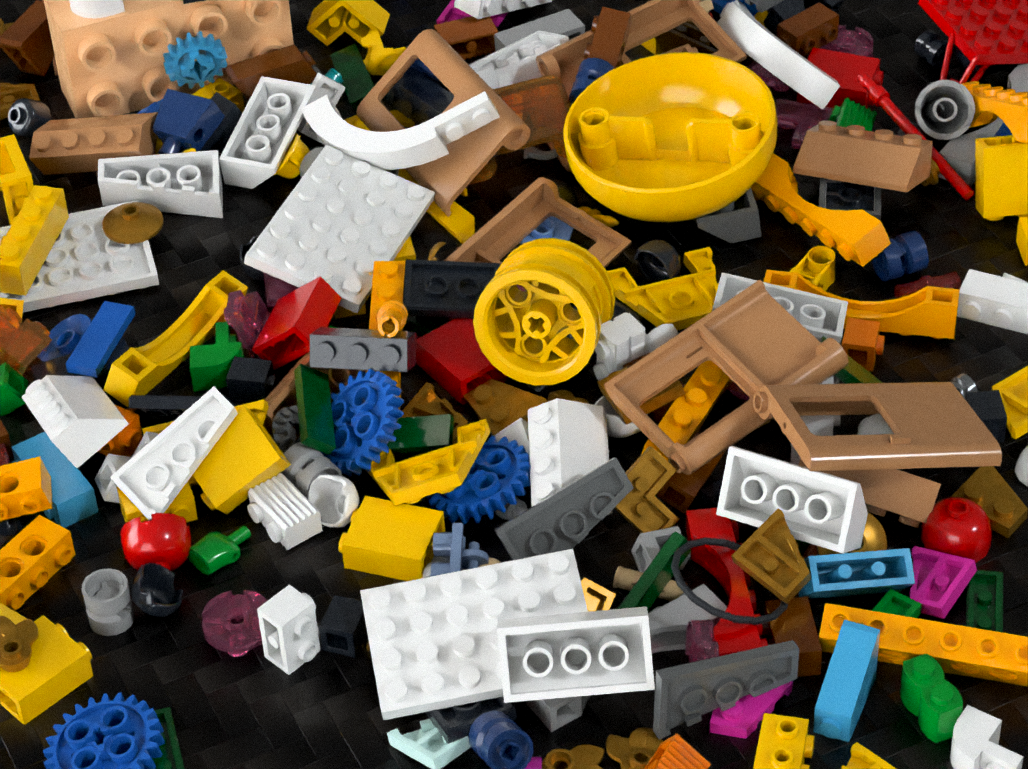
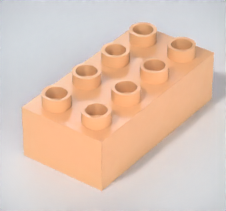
M44 0L61 90L75 118L123 115L144 109L152 103L160 101L164 98L167 89L187 94H193L201 89L199 83H196L192 89H189L188 83L180 87L177 80L170 81L169 74H166L163 54L169 52L167 46L169 44L176 45L177 37L182 40L186 39V33L190 32L192 37H196L197 33L202 31L203 37L211 33L214 40L220 39L227 54V66L294 45L289 0H206L184 4L183 0H123L125 12L95 19L76 15L71 10L69 0ZM222 68V76H213L214 80L221 78L231 85L234 84L225 68ZM208 80L205 81V82H204V83H205L204 86L208 85V84L211 83V82H209Z

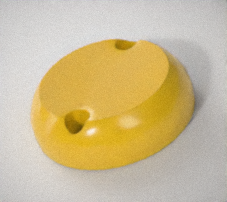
M693 52L653 55L623 64L602 75L586 87L576 98L566 116L563 128L564 146L570 168L578 183L589 195L605 207L623 216L642 221L676 222L690 220L728 206L745 194L762 175L776 146L777 114L775 102L765 82L746 66L733 60L716 55Z

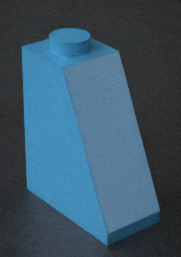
M844 619L815 706L813 732L832 739H839L845 742L850 741L876 679L880 629Z

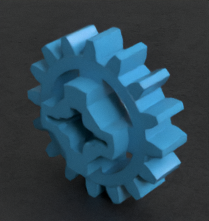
M199 31L196 37H192L190 32L186 33V39L184 40L177 37V44H169L167 46L169 52L163 54L166 74H169L170 81L177 80L180 87L188 83L189 89H192L196 83H199V86L202 88L207 80L214 83L213 76H222V68L227 67V54L221 40H214L211 33L203 37L202 31Z

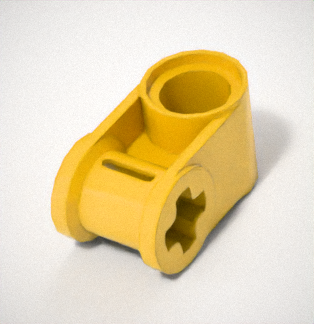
M827 246L813 247L790 272L799 273L810 283L826 291L835 280V252Z

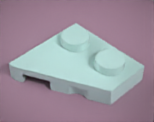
M430 719L420 721L421 729L401 735L398 728L387 733L389 744L431 769H441L471 747L468 736L447 744Z

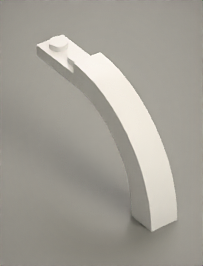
M739 0L727 3L720 14L721 18L717 24L746 54L823 110L840 87L837 80L805 59L766 29L751 15L745 4Z
M485 91L422 124L390 132L368 131L347 123L341 118L338 109L327 95L301 108L305 119L325 146L328 145L338 149L345 154L383 170L414 167L449 154L447 144L500 117L496 107Z

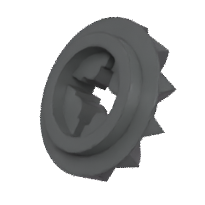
M297 405L281 409L275 415L272 422L274 441L283 453L292 445L301 442L300 437L296 439V430L293 428L299 424Z

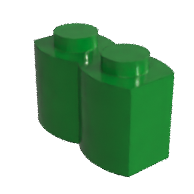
M923 654L903 661L900 697L903 704L912 714L918 716L920 729L928 739L939 743L952 738L954 725L963 710L961 694L954 685L944 680L943 669L932 656Z

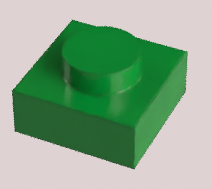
M890 589L872 611L917 618L921 614L922 604Z

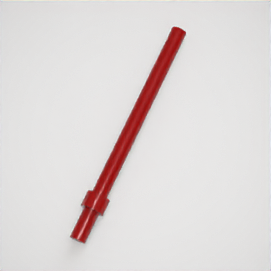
M866 72L858 76L857 81L869 93V99L877 107L881 106L905 134H917L922 136L923 140H927L891 101L890 94L882 85L878 86ZM932 146L931 159L937 164L940 173L965 200L970 199L974 195V191Z

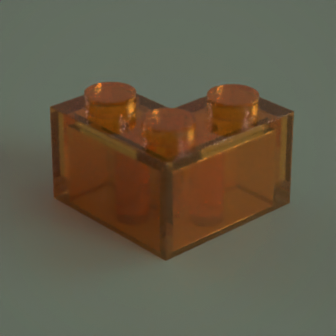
M0 305V365L6 362L25 377L31 370L30 366L36 365L46 354L52 341L49 337L50 332L38 321L33 323L27 318L21 323L22 318L16 311L10 307L5 309Z

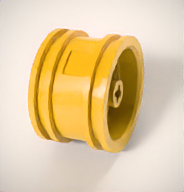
M540 238L523 243L511 251L502 262L495 276L481 293L475 306L473 325L475 337L482 353L504 375L522 383L538 386L554 385L567 381L578 374L589 362L600 340L601 325L613 317L615 295L611 279L600 261L585 248L575 243L557 238ZM516 285H522L527 292L521 291ZM570 303H573L577 309H574ZM571 334L574 338L569 339L566 336Z

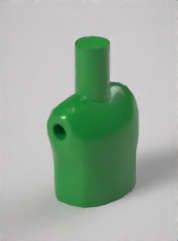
M246 526L240 527L228 536L217 531L210 532L190 547L188 558L198 570L206 575H210L239 559L240 548L238 545L250 538L251 532Z

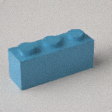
M42 432L11 447L14 461L11 463L40 456L51 476L52 509L44 510V513L49 520L54 518L58 525L65 528L98 512L93 487L79 469L55 446L46 432Z
M910 548L808 556L804 560L809 569L811 580L798 593L799 597L808 596V599L887 593L890 589L900 592L915 584Z

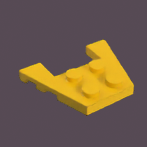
M710 247L684 253L683 263L691 274L643 286L636 284L625 267L607 271L613 284L616 298L656 327L662 324H673L677 331L690 327L712 312L719 285L716 281L715 264L712 262V250Z
M483 419L458 427V443L396 463L391 449H389V453L382 451L380 453V463L372 461L371 470L367 471V473L395 505L403 503L413 504L423 499V497L435 493H449L457 486L462 485L488 438L490 428L487 420Z

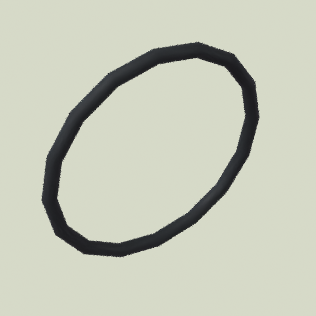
M705 537L687 541L674 552L671 569L678 587L693 603L708 613L734 623L757 625L776 620L787 609L788 603L786 604L781 600L780 606L771 614L759 617L733 615L714 608L696 596L683 581L678 566L681 555L690 548L714 545L728 547L737 551L741 546L740 544L725 539Z

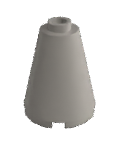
M938 80L927 85L919 93L915 102L914 113L917 124L925 134L938 140H950L959 137L969 129L976 107L972 94L965 86L952 80ZM937 106H938V107L940 108V110H941V113H940L939 116H938V114H937V112H936Z

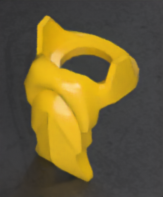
M377 29L369 31L367 36L360 39L362 47H367V55L363 62L367 71L373 76H383L406 50V47L396 49L384 48Z

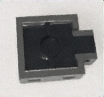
M820 178L819 207L845 211L862 209L881 221V188Z

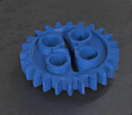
M368 369L367 373L360 370L357 378L352 375L349 376L348 385L339 384L340 392L338 395L331 393L336 448L330 455L321 453L335 464L342 474L351 476L352 473L359 476L362 468L370 471L372 461L379 464L380 453L382 451L389 453L387 444L389 441H396L393 432L402 426L397 423V419L404 415V412L398 409L404 403V399L398 397L402 390L396 387L397 382L380 371L375 372Z
M491 436L484 443L462 485L457 486L449 493H435L426 496L431 508L444 511V519L448 517L451 523L460 518L462 523L466 524L471 517H474L476 523H479L482 515H487L492 519L494 511L506 512L504 505L507 503L516 505L515 496H524L526 494L524 487L531 485L529 478L531 468L529 455L523 445H518L517 440L508 442L507 437L504 436L497 442L495 436Z
M105 693L99 703H96L90 697L88 707L86 708L76 704V714L73 716L64 713L63 717L66 723L64 725H53L57 735L46 738L50 747L43 750L47 759L44 762L46 769H155L156 766L152 758L162 757L159 746L165 744L161 734L164 732V729L154 709H150L145 700L138 703L135 695H131L125 701L122 693H118L114 700L111 701L107 693Z

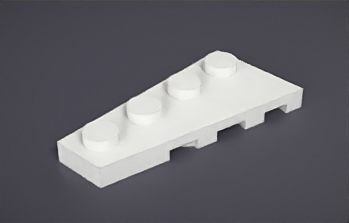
M212 387L110 477L111 480L149 521L152 520L151 514L164 513L237 416V410L215 387Z

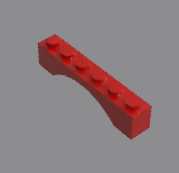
M717 508L687 510V541L707 537L725 539L736 543L739 540L737 521L716 515ZM702 545L691 548V560L709 571L724 588L729 599V605L725 612L738 616L759 617L760 614H754L753 612L756 611L754 589L748 590V587H750V575L732 560V555L736 550L714 545ZM721 618L713 628V658L768 646L766 638L760 639L763 632L762 623L757 625L734 623Z

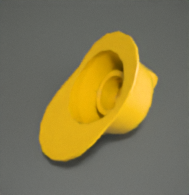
M295 133L276 172V175L286 179H294L300 174L301 162L310 151L297 133Z

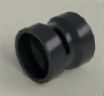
M927 30L917 38L914 51L921 58L927 59L928 63L933 67L940 69L943 66L948 41L942 40L941 36L933 30ZM953 46V50H952L951 59L953 58V55H954V50H955V49H954V46Z

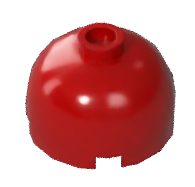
M963 497L945 498L934 504L927 522L922 523L921 541L926 549L972 559L977 563L987 555L991 546L990 519L983 508L973 500Z
M169 513L151 514L152 520L141 523L140 517H137L124 524L120 531L124 555L129 564L136 570H139L141 565L151 562L160 564L173 571L185 562L190 553V526H187L186 519L182 516Z

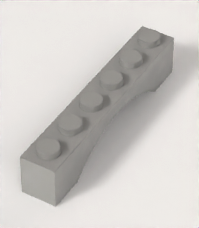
M1018 64L1008 75L1007 89H1015L1016 93L1028 92V64ZM999 117L979 130L952 138L939 152L970 187L976 181L975 139L994 137L1003 124V120ZM941 173L938 175V177L947 180Z
M705 584L692 590L696 596L714 608L726 611L727 606ZM685 593L664 606L656 607L648 614L652 654L680 649L701 650L713 643V628L721 618L708 613L693 603ZM591 695L526 701V704L544 725L553 732L582 716Z

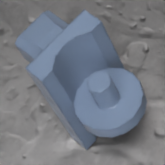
M452 523V532L433 533L434 556H450V563H432L430 577L462 571L464 568H477L480 565L489 563L488 554L479 550L480 544L478 542H470L469 549H466L463 523Z

